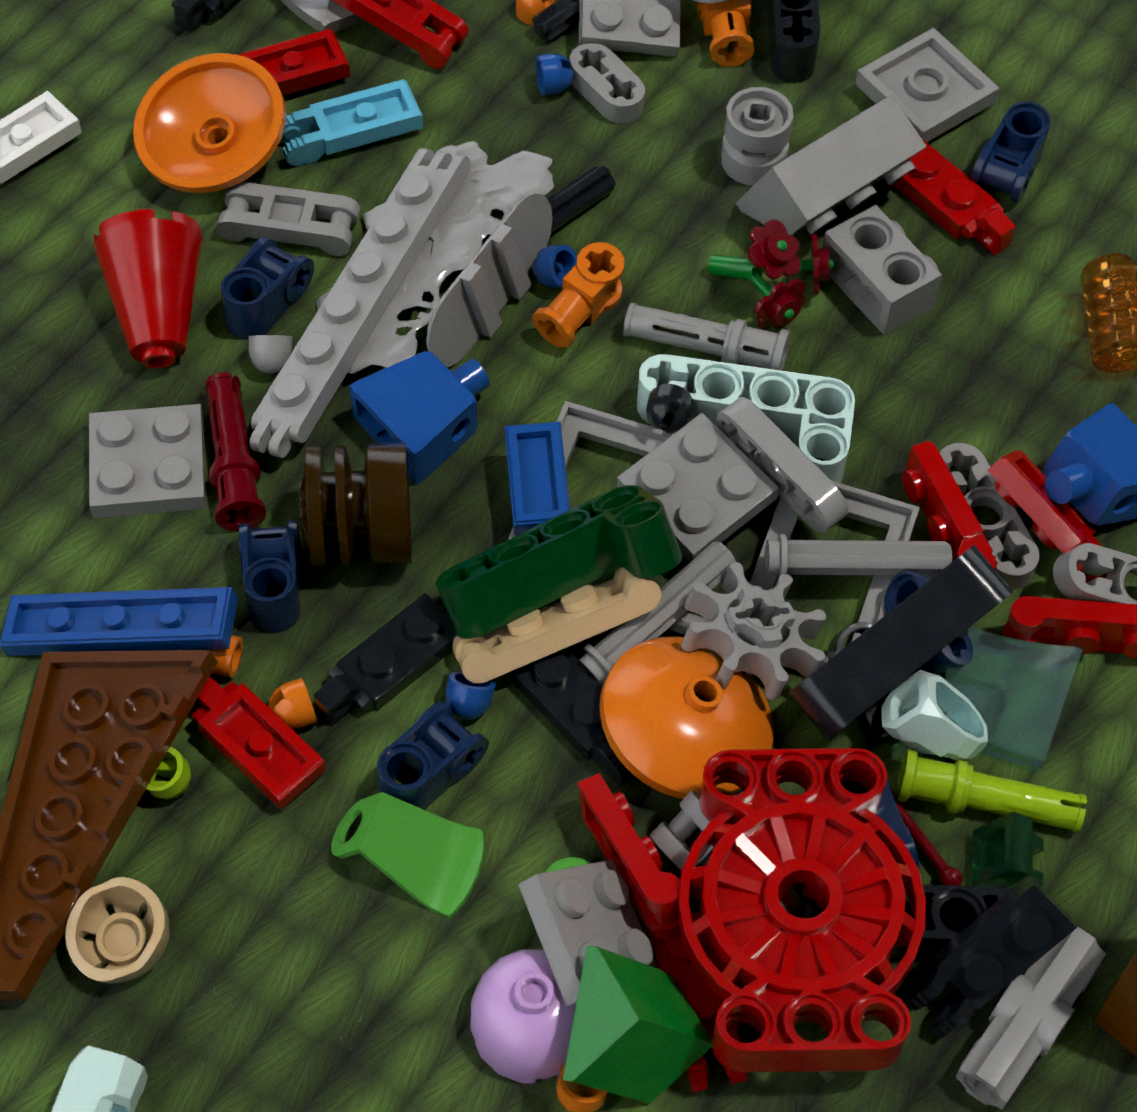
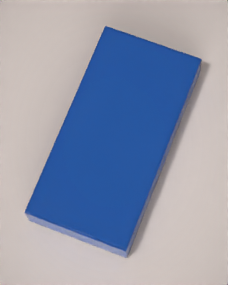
M561 421L504 426L514 535L521 534L570 510Z

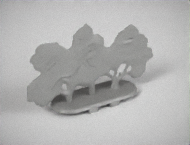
M474 141L465 142L459 146L449 145L438 150L450 153L452 159L455 155L467 156L470 159L469 173L348 373L355 374L371 364L387 368L416 355L418 341L415 338L416 330L427 324L426 343L428 352H432L447 368L457 364L470 351L481 335L489 338L492 337L502 324L499 315L501 309L511 297L520 300L531 286L528 275L532 271L533 261L537 259L538 252L546 248L550 238L553 220L552 210L549 201L544 195L554 188L553 175L548 170L552 164V158L523 150L494 165H488L487 154ZM385 203L362 214L367 230ZM491 210H502L504 212L502 220L490 216ZM487 235H490L486 242L482 245V240ZM463 269L440 299L439 287L443 280L452 272ZM330 291L317 299V311ZM430 291L434 296L432 302L422 301L424 292ZM416 306L431 309L430 313L421 311L418 315L419 319L399 321L397 319L398 314L404 309ZM406 326L412 328L404 336H399L395 333L398 328Z

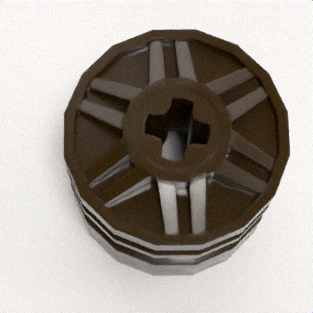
M406 442L368 444L363 471H352L345 445L336 446L335 472H325L322 446L307 447L305 466L299 481V506L302 536L310 551L313 569L328 568L329 542L339 541L342 567L352 566L356 540H367L374 566L412 564Z

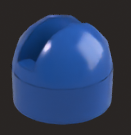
M553 53L536 56V77L542 96L566 91L571 85L574 73L570 70L571 62L568 58L561 54Z
M551 245L541 249L532 265L536 280L546 287L562 288L563 278L577 264V255L568 245Z
M454 671L448 677L445 692L446 704L451 707L452 714L462 720L476 719L483 715L490 707L496 683L493 680L484 683H472L466 679L462 671Z

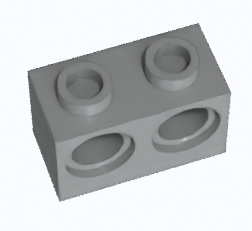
M877 205L825 232L822 249L828 248L829 259L834 262V267L830 269V277L884 336L934 308L942 278L936 263L929 256L923 255L906 237L902 227L896 221L890 220Z

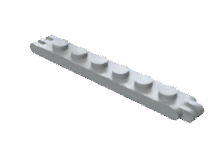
M418 149L254 412L251 419V427L254 431L250 437V448L253 451L265 453L269 450L270 455L284 458L294 442L304 443L308 439L468 175L470 159L467 156L455 155L452 159L450 153L438 151L434 156V152L430 149Z

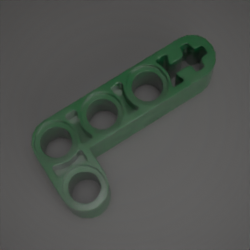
M625 485L596 496L451 567L437 578L436 586L457 636L462 639H471L488 634L621 567L637 578H651L667 573L681 562L683 556L663 503L639 486Z

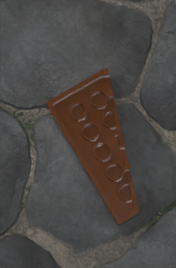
M210 650L43 652L0 817V1000H27L66 931L67 921L78 898L91 887L217 665L218 661Z

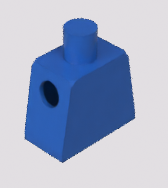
M423 351L349 385L353 418L377 444L406 442L408 477L417 486L475 433L478 428L477 401L474 396L489 387L490 382L484 368L475 359H470L453 371H450L432 352Z
M1110 403L1069 430L1043 467L1044 475L1046 476L1045 489L1049 498L1057 504L1071 502L1090 523L1097 526L1137 519V426L1114 403Z

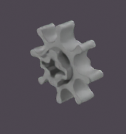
M734 562L730 564L721 584L726 594L714 592L700 581L693 584L684 604L685 609L701 615L707 622H691L682 640L681 647L687 652L707 648L715 651L723 659L724 662L715 679L722 689L728 687L734 673L746 671L747 674L756 675L761 679L765 687V695L768 699L777 700L789 678L783 667L793 668L805 678L820 668L825 659V653L822 650L808 646L801 638L815 639L826 619V614L821 609L808 613L793 610L789 602H785L784 598L793 582L790 575L781 574L773 589L763 590L761 586L749 584L744 577L743 566L740 563Z

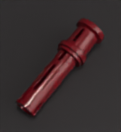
M220 372L213 374L205 381L212 440L215 450V461L210 468L209 478L212 486L217 489L218 504L214 510V517L217 525L225 530L239 531V524L246 523L253 529L260 525L266 517L265 504L258 498L257 483L261 476L260 467L254 458L250 456L248 448L246 421L241 398V381L236 375L232 378L231 373Z

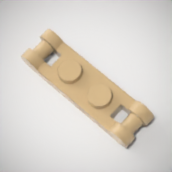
M621 567L615 570L613 579L594 587L585 585L561 597V601L540 610L536 609L488 634L471 639H462L456 636L452 644L453 653L467 680L472 683H484L652 611L661 601V589L652 577L637 578Z

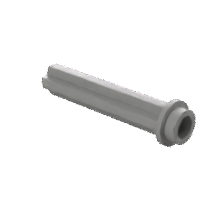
M778 534L777 540H766L765 545L766 574L776 575L777 579L781 574L897 575L904 571H911L923 576H935L952 562L951 546L945 541L787 540L786 534Z
M718 541L710 544L660 588L662 597L655 609L618 625L595 647L590 644L586 645L583 648L586 654L579 661L600 683L604 684L610 670L626 651L639 643L658 638L688 611L685 609L684 604L695 582L700 581L712 590L724 579L730 564L736 562L732 552Z

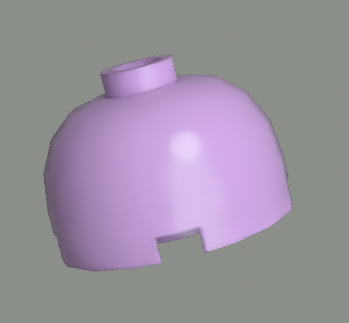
M521 949L499 958L482 974L471 1000V1032L480 1057L499 1075L519 1083H536V1079H548L556 1075L558 1079L560 1070L567 1058L576 1004L566 1006L544 949Z

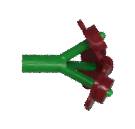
M772 219L766 222L763 227L756 226L750 231V240L753 244L748 248V258L712 255L708 264L709 273L712 276L748 279L760 291L764 298L755 306L754 314L758 318L757 326L761 330H767L771 326L775 329H780L791 323L799 315L805 303L803 293L806 288L805 283L801 279H794L787 284L781 282L772 288L761 277L763 273L768 278L776 280L782 275L789 277L800 271H812V290L814 295H819V282L829 281L830 269L834 267V262L829 259L828 248L818 249L817 234H811V260H799L796 254L799 250L798 240L787 233L786 227L782 222Z

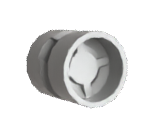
M750 87L739 91L730 98L726 107L721 163L726 174L736 182L753 186L773 166L788 158L789 139L791 137L794 116L793 107L784 95L766 87Z

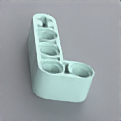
M668 354L652 356L642 363L638 379L637 411L640 417L647 423L649 421L647 419L646 407L649 394L652 389L662 384H675L683 387L690 393L693 405L688 423L703 413L718 427L717 414L740 397H745L752 401L831 481L842 482L850 448L855 406L854 393L850 386L843 381L831 377ZM669 405L667 413H674L677 408ZM815 458H822V459H825V460H827V461H821V460H818V459H815Z

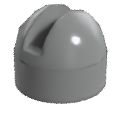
M248 336L249 356L253 365L264 373L273 374L280 372L293 351L292 336Z

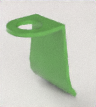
M381 792L359 800L346 812L334 833L331 851L333 855L340 859L360 853L419 903L431 911L450 919L465 904L476 884L484 859L485 838L483 831L479 828L449 821ZM362 814V820L357 831L350 840L344 843L350 825Z

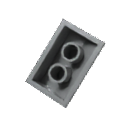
M891 94L773 166L736 202V205L742 213L762 224L772 219L779 220L784 224L789 235L793 236L805 227L811 235L837 218L833 211L837 207L846 203L848 208L852 210L877 192L872 185L885 179L890 186L913 171L916 167L911 160L927 146Z

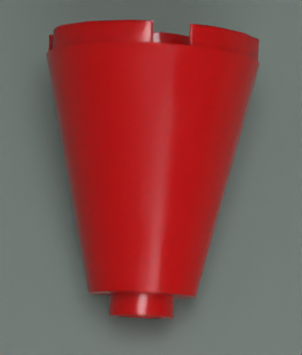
M139 209L117 214L104 220L99 225L100 234L98 236L94 234L93 238L94 250L130 355L135 360L142 362L145 367L154 369L166 368L173 365L175 360L183 356L186 351L203 244L202 229L195 219L172 211V220L155 218L154 209Z

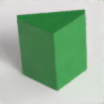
M587 946L563 1080L637 1102L652 1103L712 1047V1039L671 973L600 947Z

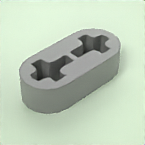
M584 43L572 51L570 55V70L574 73L572 85L606 119L622 124L633 122L642 115L645 102V85L609 48L598 43ZM613 93H615L618 97L614 99Z

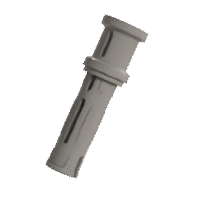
M633 302L628 307L623 328V334L627 337H638L674 347L721 356L722 362L740 363L783 371L791 339V331L781 329L779 333L748 327L746 321L741 319L731 320L729 325L684 314L640 306Z

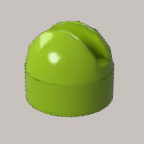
M169 747L146 790L157 798L165 800L178 798L188 789L191 779V769L188 761L175 748ZM156 775L172 778L170 781H155Z

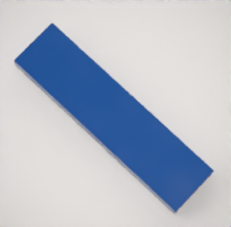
M232 587L11 595L0 640V648L7 656L42 655L43 652L229 649L238 596Z

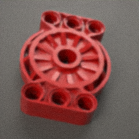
M858 748L726 750L710 757L704 766L699 805L702 814L710 822L692 844L681 872L677 917L682 944L696 973L715 995L723 1000L717 1011L711 1044L718 1061L732 1071H875L885 1069L897 1060L908 1037L911 1027L909 1010L903 1001L893 994L911 970L925 930L926 897L919 869L905 843L882 818L875 815L886 786L887 771L880 758L868 750ZM848 781L858 782L869 792L863 794L851 793L842 786V783ZM785 782H793L802 786L806 792L798 795L788 794L781 790L778 785ZM721 783H732L740 787L743 792L733 796L725 795L719 792L715 786ZM712 845L713 851L708 864L697 867L701 858ZM793 883H802V896L815 901L822 913L812 918H798L788 913L780 904V900L790 896ZM906 890L912 911L911 916L905 912ZM689 894L700 902L699 919L693 923L689 907ZM908 945L905 956L896 969L893 970L889 963L893 949ZM704 950L707 951L710 959L706 956ZM871 1020L881 1022L891 1031L893 1038L886 1041L873 1040L864 1033L861 1024ZM805 1021L813 1022L823 1029L826 1038L819 1042L806 1041L799 1037L794 1026ZM734 1023H748L758 1031L760 1038L751 1043L738 1042L730 1036L727 1028Z

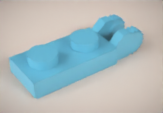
M402 79L309 105L310 108L292 112L291 115L286 114L285 129L281 138V143L286 142V146L283 147L284 151L282 152L287 163H290L291 166L295 165L297 167L305 163L311 164L317 162L325 152L326 155L422 129L423 115L407 81Z

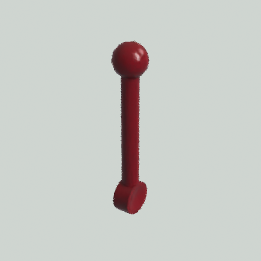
M889 786L903 823L909 829L914 842L939 873V884L961 886L963 881L961 872L957 868L947 865L901 803L897 801V795Z

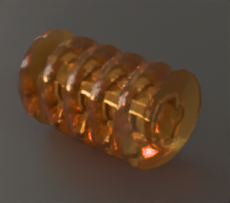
M1114 252L1101 255L1090 261L1082 269L1080 275V282L1083 288L1082 296L1086 307L1085 316L1088 322L1087 330L1091 341L1092 364L1098 370L1107 373L1136 370L1137 266L1134 260L1125 254Z

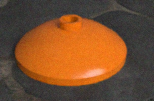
M228 53L197 56L168 70L148 89L138 107L134 120L133 136L135 148L146 169L164 185L189 193L220 191L251 177L271 158L281 141L285 129L286 106L278 84L272 75L257 62L243 56Z
M660 637L635 645L616 661L602 687L600 718L610 747L617 758L634 776L663 794L684 799L691 790L700 795L704 766L709 758L716 753L726 750L772 749L774 739L773 718L767 698L752 675L747 674L746 671L736 672L728 687L722 689L715 679L724 661L715 651L700 648L687 652L681 647L684 637ZM696 694L703 697L707 702L700 700ZM721 783L715 786L719 792L725 795H733L742 790L732 783Z

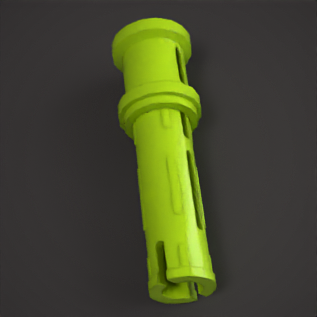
M912 748L905 749L895 792L897 801L903 803L909 798L940 804L944 805L946 811L952 814L963 813L967 807L1067 829L1074 833H1079L1082 828L1086 809H1082L1081 806L1085 807L1087 804V796L1085 794H1075L973 771V765L968 764L967 760L957 759L954 764L920 757L917 754V750Z

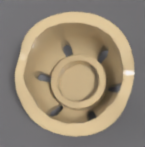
M126 877L112 878L92 887L79 897L70 913L65 931L66 946L78 970L95 981L109 984L134 980L150 971L165 952L170 937L168 914L157 895L143 883ZM108 904L113 905L115 914L109 915L106 910ZM144 907H148L146 915L143 919H140ZM84 936H94L96 941H86ZM108 963L105 969L100 968L104 964Z

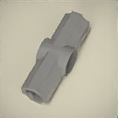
M1076 926L1077 928L1029 967L1025 974H1021L1012 981L988 1019L991 1024L982 1037L976 1041L965 1060H963L955 1077L963 1084L966 1092L981 1103L996 1106L1003 1110L1038 1056L1040 1055L1044 1058L1075 1011L1072 1005L1080 993L1084 992L1100 968L1106 953L1099 947L1096 938Z

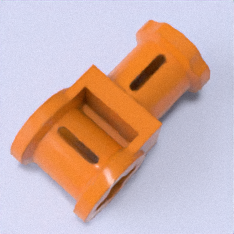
M727 0L711 4L697 2L698 17L703 23L704 36H713L709 47L711 59L723 67L739 66L750 59L755 51L753 39L747 35L751 15V0ZM728 42L731 44V53L727 51Z
M603 242L588 244L581 249L577 256V264L563 278L562 291L546 308H538L533 313V325L546 341L558 348H568L575 340V332L585 321L592 325L604 311L611 310L618 305L622 298L620 278L624 272L625 261L619 249Z

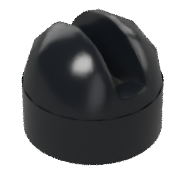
M662 384L652 389L646 407L647 419L654 429L665 430V433L669 434L675 433L688 423L692 411L693 400L690 393L683 387L675 384ZM669 405L677 408L674 413H667Z

